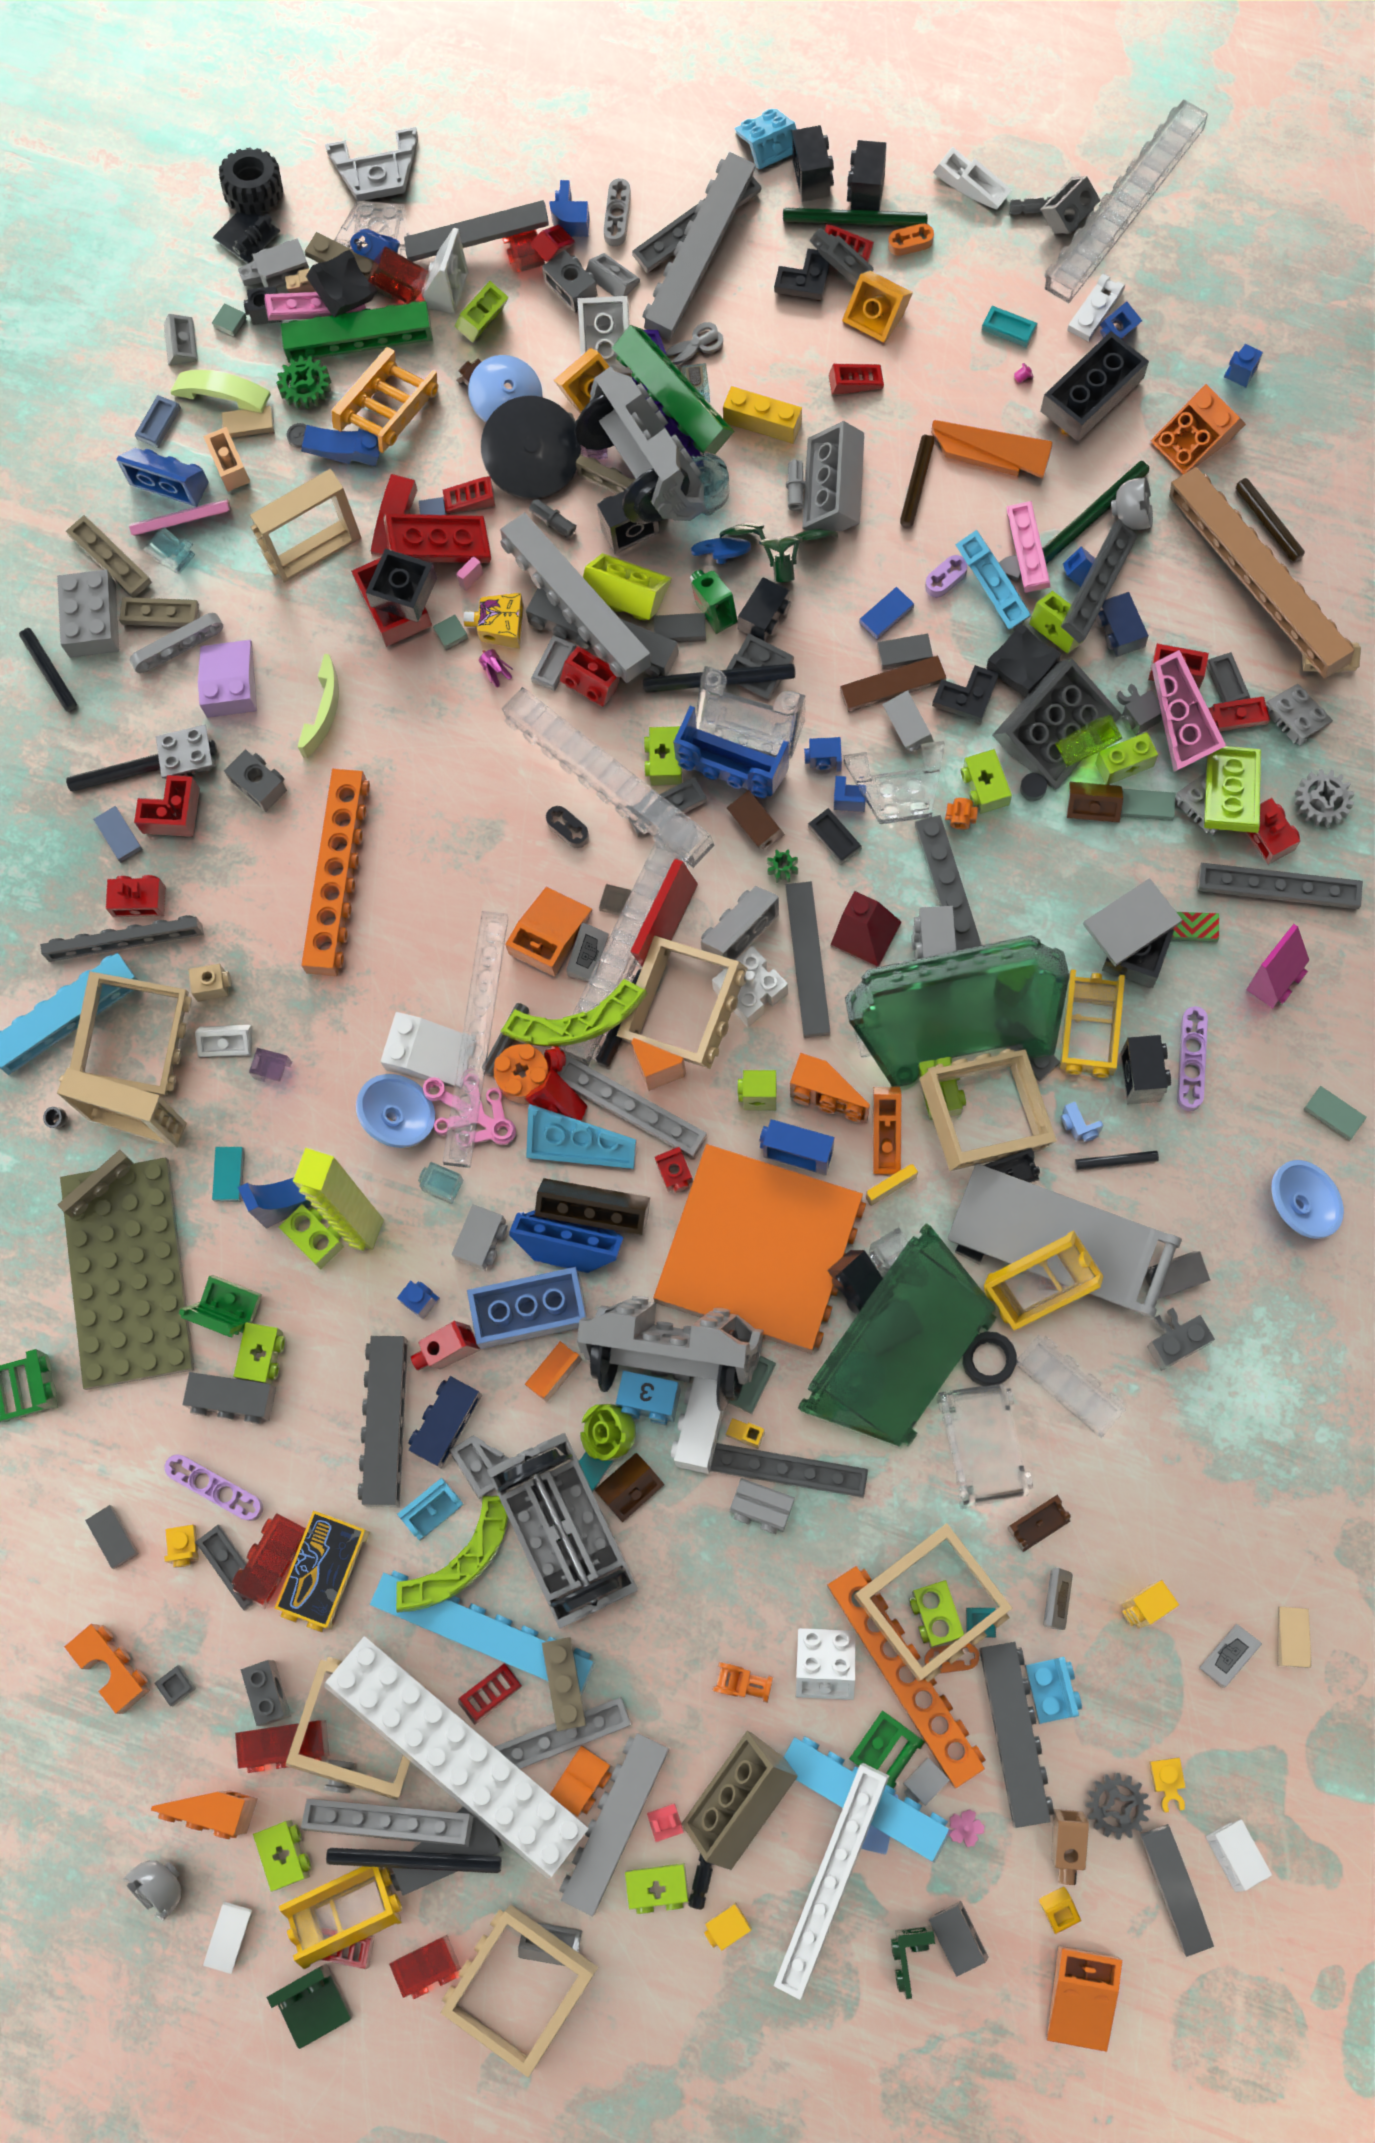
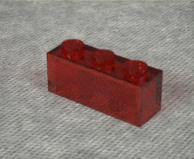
M278 1513L275 1514L273 1519L268 1518L261 1530V1533L264 1535L259 1544L254 1543L246 1558L249 1561L244 1570L240 1568L232 1580L234 1593L266 1609L296 1555L306 1528Z
M326 1720L309 1722L299 1751L300 1755L322 1761L323 1756H330ZM299 1723L235 1733L238 1769L247 1768L248 1774L265 1771L264 1765L275 1764L276 1769L289 1768L285 1765Z

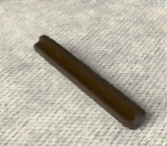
M924 434L921 436L900 518V524L903 526L911 527L914 524L935 439L932 435Z
M1247 478L1240 480L1236 485V490L1289 558L1294 562L1301 559L1305 554L1304 549L1250 480Z

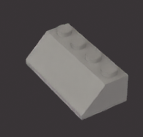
M845 421L808 438L802 526L805 530L844 531L860 524L865 433Z

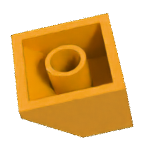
M872 271L862 273L859 276L842 321L885 343L904 316L913 292Z
M590 348L553 381L581 414L582 410L590 402L594 378L610 366L598 351Z

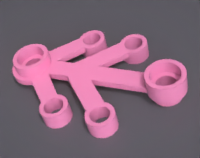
M469 1074L463 1080L464 1088L469 1094L471 1106L445 1091L444 1083L439 1078L433 1077L425 1081L423 1092L428 1100H440L463 1114V1116L449 1119L438 1118L434 1122V1130L438 1135L444 1136L452 1129L475 1124L485 1127L486 1129L474 1133L463 1131L458 1134L457 1145L464 1150L471 1148L474 1143L492 1140L499 1145H506L515 1138V1125L504 1116L501 1104L502 1092L498 1088H491L486 1093V1100L488 1104L492 1105L494 1119L484 1114L479 1093L480 1081L476 1075ZM469 1080L477 1082L473 1087H469L466 1083ZM431 1088L439 1089V1093L436 1095L430 1094L429 1091ZM492 1093H496L499 1095V1098L494 1101L489 1096ZM440 1123H445L447 1128L439 1130L437 1126ZM502 1128L506 1129L507 1134L505 1136H500L497 1133L498 1130ZM462 1137H468L470 1139V1142L468 1144H462L460 1142V1139Z

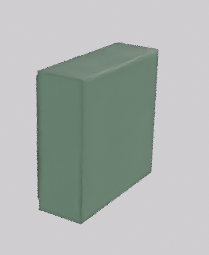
M224 303L212 324L214 328L235 337L247 317L244 312Z
M456 615L433 626L434 631L446 650L468 639V635Z

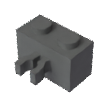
M1174 1308L1169 1309L1167 1313L1171 1317L1170 1324L1173 1330L1168 1323L1162 1321L1160 1315L1153 1319L1165 1334L1151 1341L1147 1348L1161 1371L1210 1345L1215 1340L1201 1315L1180 1325Z

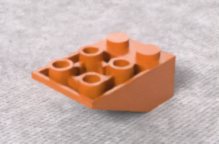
M1205 384L1150 441L1184 475L1226 445L1246 423Z
M545 887L518 921L505 944L508 954L556 977L577 939L581 924L586 923L593 909L551 888Z
M800 1053L790 1081V1097L794 1098L793 1100L801 1105L808 1106L810 1103L820 1106L819 1109L829 1114H835V1112L844 1114L846 1119L859 1123L861 1120L867 1122L870 1104L827 1061Z
M231 1790L219 1791L154 1805L151 1807V1811L158 1812V1818L173 1823H175V1820L181 1822L184 1820L187 1821L185 1826L198 1831L213 1829L214 1836L230 1840V1837L237 1838V1835L247 1834L258 1798Z
M1058 1946L1047 2041L1107 2052L1119 1993L1122 1959L1116 1956Z

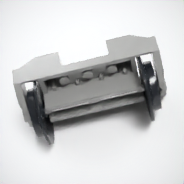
M611 366L595 377L590 393V402L576 420L574 433L577 442L586 449L601 450L615 446L635 476L636 480L629 486L623 497L622 509L625 517L633 523L641 524L653 523L664 519L691 521L707 510L704 505V485L698 478L702 475L701 471L676 434L672 437L664 427L668 422L652 398L649 397L650 395L641 383L636 385L630 376L614 371Z
M632 1296V1299L610 1307L600 1306L596 1316L592 1319L583 1317L579 1320L577 1343L580 1352L584 1354L585 1360H590L591 1376L594 1379H598V1386L601 1392H608L611 1388L618 1365L717 1380V1406L720 1411H725L730 1400H738L743 1384L751 1382L753 1371L757 1368L762 1350L764 1330L755 1329L740 1316L730 1314V1310L725 1308H713V1311L708 1312L693 1325L684 1326L681 1329L673 1327V1323L657 1322L655 1325L657 1303L649 1302V1298L645 1296Z
M565 1433L542 1442L534 1448H529L517 1454V1456L511 1457L487 1470L559 1629L638 1590ZM557 1449H559L564 1455L560 1456ZM569 1459L571 1460V1462H569V1463H567V1464H565V1465H563V1466H561V1467H558V1468H556V1469H554V1470H552V1471H548V1470H550V1469H552V1468H554V1467H556V1466H558V1465L564 1463L565 1461H567V1460H569ZM523 1483V1485L506 1493V1490ZM621 1566V1569H620V1570H618V1571H616V1572H614V1573H612V1574H610V1575H608V1576H606V1577H604V1578H602V1579H600V1580H598V1581H596V1582H594V1583H592V1584L589 1583V1581H592V1580H594V1579H596V1578H598V1577H600V1576H602V1575H604V1574H606V1573H608V1572H610V1571H612V1570H614V1569H616V1568H618V1567ZM621 1575L622 1588L597 1600L598 1597L620 1586L617 1578ZM583 1585V1588H581V1589H579V1590H577V1591H575V1592H573V1593H571V1594H569V1595H567V1596H565V1597H563V1598H561V1599H559V1600H556V1599H555V1598H557V1597H559V1596H561V1595H563V1594H565V1593H567V1592H569V1591H571V1590H573V1589H575V1588H577V1587ZM587 1602H591V1604H589V1605H587V1606H585V1607H583V1608H580V1609H578V1610H576V1611H574V1612H572V1613H569V1611H571V1610H573V1609H575V1608H577V1607H579V1606H581V1605H583V1604H585V1603H587Z

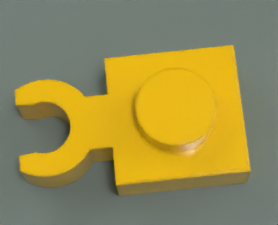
M1180 1758L1150 1761L1154 1791H1163L1164 1793L1161 1800L1163 1812H1169L1168 1802L1171 1799L1177 1801L1180 1811L1184 1810L1185 1802L1178 1795L1177 1789L1185 1788Z

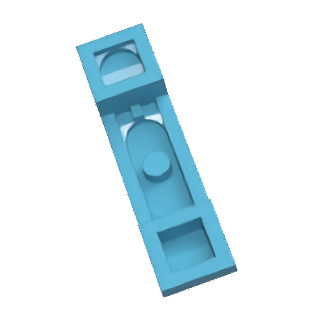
M975 530L955 544L1009 630L1032 616L978 530Z

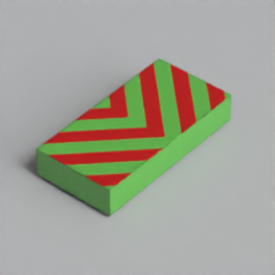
M1177 912L1182 922L1173 928L1174 933L1171 940L1218 942L1219 913Z

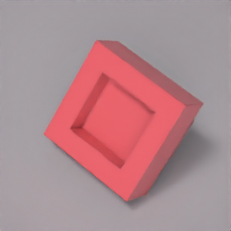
M675 1804L647 1813L655 1842L684 1833Z

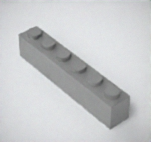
M639 1733L636 1734L635 1738L629 1737L623 1753L627 1756L623 1765L617 1764L610 1780L614 1782L610 1793L605 1791L601 1797L597 1808L602 1811L597 1821L592 1819L588 1826L589 1829L585 1836L589 1837L585 1848L579 1847L572 1863L576 1865L572 1876L566 1875L559 1891L564 1894L560 1901L592 1917L595 1915L670 1748Z

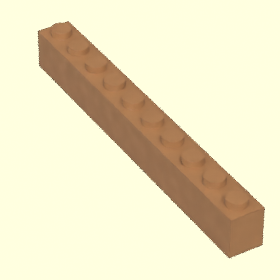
M1195 467L1172 481L1169 497L1321 676L1326 679L1349 665L1354 654L1351 641L1339 633L1336 624L1331 619H1327L1316 601L1308 597L1301 583L1296 582L1289 575L1287 567L1282 563L1280 564L1274 557L1270 547L1264 545L1258 539L1256 531L1246 525L1239 511L1233 509L1227 503L1225 495L1215 489L1208 475Z

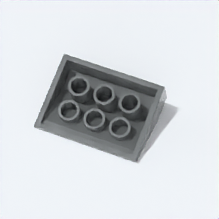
M1073 659L1058 661L992 736L1008 754L1031 772L1042 775L1049 786L1057 789L1122 714Z

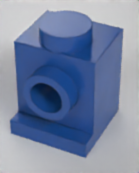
M1126 301L1100 324L1102 327L1100 333L1104 338L1112 331L1122 339L1142 322V319ZM1114 323L1120 324L1121 330L1118 331Z
M1244 344L1239 352H1234L1224 378L1246 388L1258 369L1263 352L1248 344Z
M841 737L809 739V748H804L805 764H810V768H816L817 770H828L831 767H836V772H841Z
M410 1280L397 1299L423 1320L440 1297L434 1294L422 1282L418 1281L415 1284Z

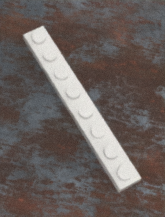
M865 1763L860 1764L774 1983V1987L799 2000L804 1997L890 1777Z

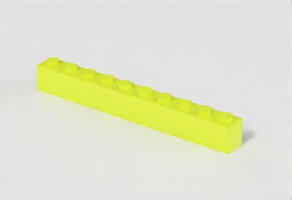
M305 1148L293 1179L295 1185L300 1189L299 1193L305 1195V1199L312 1202L311 1206L317 1208L318 1213L323 1214L322 1218L328 1220L329 1225L334 1226L333 1230L339 1232L338 1235L344 1238L343 1241L349 1243V1247L359 1251H364L365 1248L373 1250L384 1221L383 1217L334 1156Z

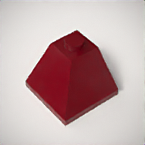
M854 891L841 916L830 946L879 968L902 922L880 902Z

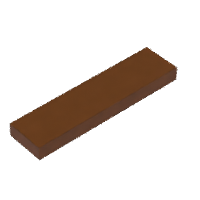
M937 655L840 686V691L848 712L895 698L906 691L911 693L940 684L941 679L946 681L947 677Z

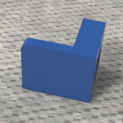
M1081 546L1063 563L1067 576L1081 588L1096 558Z
M836 776L834 810L865 812L866 786L846 785V776Z

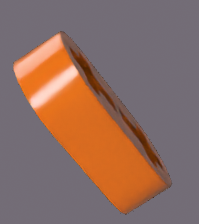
M918 224L895 230L889 235L888 249L896 256L926 250L933 244L934 230L928 224ZM923 234V236L927 237V239H922V237L919 235ZM900 240V242L903 243V245H899L895 241Z
M968 1643L963 1648H967L969 1653L974 1654V1659L969 1661L970 1665H965L963 1660L955 1661L952 1664L944 1662L941 1664V1673L974 1668L979 1662L978 1649ZM950 1645L934 1647L927 1651L924 1657L925 1665L929 1663V1658L934 1657V1652H939L940 1654Z

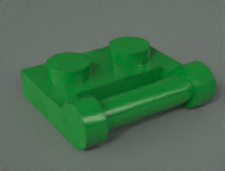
M882 1710L849 1759L858 1766L865 1763L878 1770L899 1738L903 1736L908 1742L886 1773L890 1776L886 1785L894 1789L897 1785L895 1783L896 1779L917 1748L921 1749L925 1741Z

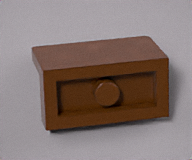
M1069 782L1067 818L1120 823L1123 804L1122 786Z
M635 1453L604 1480L595 1491L621 1522H624L665 1484L639 1454Z

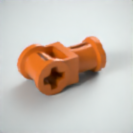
M722 1662L718 1663L720 1672L717 1685L713 1686L712 1691L735 1697L750 1695L763 1698V1702L768 1703L773 1676L764 1678L750 1674L751 1671L739 1666ZM728 1673H731L728 1686H726ZM750 1684L763 1686V1689L752 1687Z

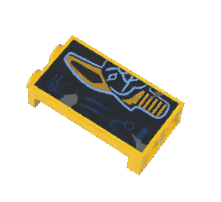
M313 1510L275 1605V1609L282 1611L280 1617L296 1622L298 1618L308 1621L306 1627L319 1632H323L324 1627L332 1629L334 1625L332 1623L333 1617L362 1543L367 1542L370 1532Z

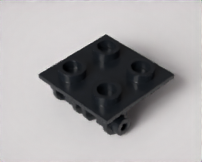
M236 212L213 236V239L248 264L253 260L252 254L263 250L280 230L271 224L273 220L268 214L264 216L256 215V213L246 215L245 212Z

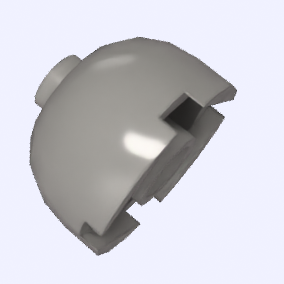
M1146 477L1126 481L1118 489L1116 500L1111 501L1113 516L1118 515L1120 521L1132 530H1145L1153 525V509L1149 500L1151 492Z
M145 1861L133 1868L123 1878V1881L129 1882L126 1885L146 1909L154 1906L158 1910L154 1916L162 1921L168 1917L179 1903L181 1885L177 1877L180 1873L169 1862L163 1865L158 1861Z

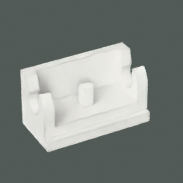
M1242 1819L1234 1823L1231 1822L1205 1836L1235 1892L1246 1891L1272 1876Z

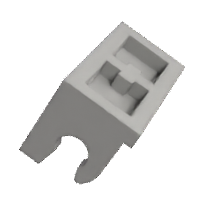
M908 691L883 703V707L906 750L909 749L910 752H914L934 742Z

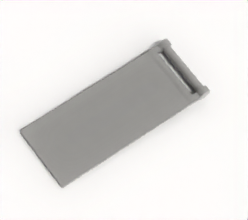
M975 1164L948 1235V1240L1011 1264L1074 1230L1104 1276L1101 1288L1089 1294L1150 1318L1155 1317L1157 1311L1155 1306L1174 1252L1176 1248L1180 1247L1182 1241L1181 1238L1144 1226L981 1164ZM1157 1241L1165 1243L1146 1300L1144 1304L1136 1302ZM1057 1254L1047 1259V1264L1059 1283L1067 1286L1075 1283ZM1039 1264L1027 1269L1030 1272L1051 1279L1044 1267Z

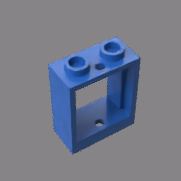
M771 1119L768 1127L763 1126L759 1142H761L760 1148L763 1149L764 1158L826 1175L834 1151L835 1137Z

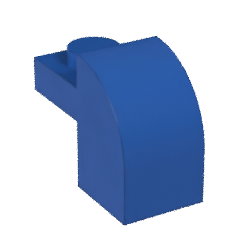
M560 180V189L555 190V201H549L553 225H560L571 237H589L590 213L588 201H572L570 180Z

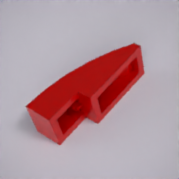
M394 474L390 475L376 521L370 550L371 554L382 556L385 548L388 549L384 525L385 514H410V509L418 491L415 480Z

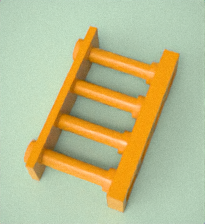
M386 347L331 410L333 428L342 432L348 424L352 423L378 436L379 452L384 453L389 446L394 445L398 435L425 403L436 395L439 388L437 372L432 370L425 379H422L398 367L395 351ZM389 376H395L417 387V389L410 396L385 383ZM380 391L404 404L396 412L371 399L375 392ZM366 407L390 420L382 428L357 415L361 408Z

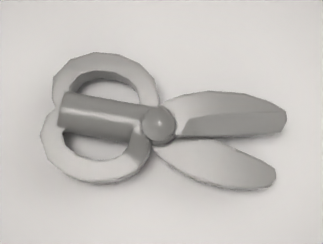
M711 322L702 323L694 329L691 341L680 342L666 351L667 356L679 354L673 360V364L679 365L686 362L699 350L703 353H713L719 350L723 345V335L718 332L716 325ZM705 329L711 330L703 334L702 336L698 337V334ZM715 339H718V342L713 346H705L706 344L714 341Z

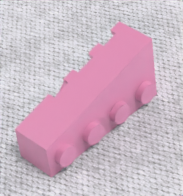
M1180 650L1153 663L1151 666L1173 771H1177L1225 747L1226 744Z

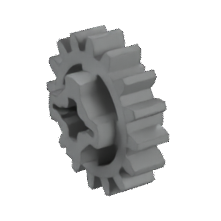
M1320 769L1317 776L1310 772L1307 779L1303 778L1301 780L1300 787L1295 791V795L1299 797L1296 798L1294 804L1301 805L1298 814L1306 813L1305 821L1308 822L1314 819L1315 826L1317 827L1321 821L1324 822L1326 827L1330 826L1332 820L1334 823L1339 824L1342 817L1346 818L1350 813L1348 809H1351L1354 805V802L1350 800L1353 798L1354 792L1347 791L1351 783L1346 782L1343 784L1342 774L1337 778L1333 777V770L1328 775H1325L1323 769ZM1316 785L1315 790H1311V792L1308 793V790L1312 786ZM1339 803H1341L1340 808H1338L1336 811H1333L1334 806H1337Z

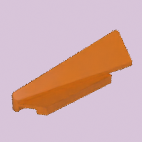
M933 420L931 434L932 436L935 435L945 457L1018 477L1021 469L1043 478L1053 442L939 420Z

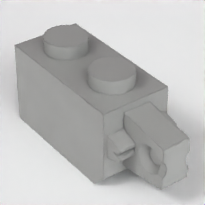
M297 238L252 254L254 261L242 266L238 271L244 286L263 283L264 288H280L286 285V276L296 275L299 270L309 268Z

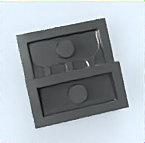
M748 633L738 654H734L726 670L791 664L794 656ZM782 680L738 685L768 700Z

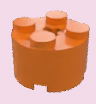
M530 1044L513 1045L505 1049L494 1062V1077L503 1096L510 1101L524 1105L529 1104L525 1100L526 1095L534 1088L543 1084L549 1072L548 1064L543 1054ZM522 1071H524L526 1074V1076L523 1078H521V1076L519 1075V1073Z

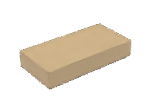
M265 406L262 413L244 409L222 412L223 428L227 427L231 438L274 432L271 406Z

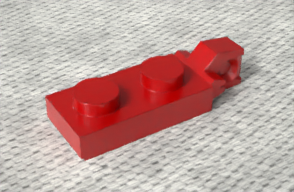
M1263 696L1217 703L1208 708L1219 732L1266 725L1270 722Z

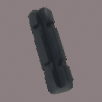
M700 1853L698 1860L700 1865H697L692 1886L694 1891L693 1894H690L688 1903L689 1907L698 1910L704 1908L706 1900L704 1895L708 1892L713 1870L711 1865H714L706 1862Z

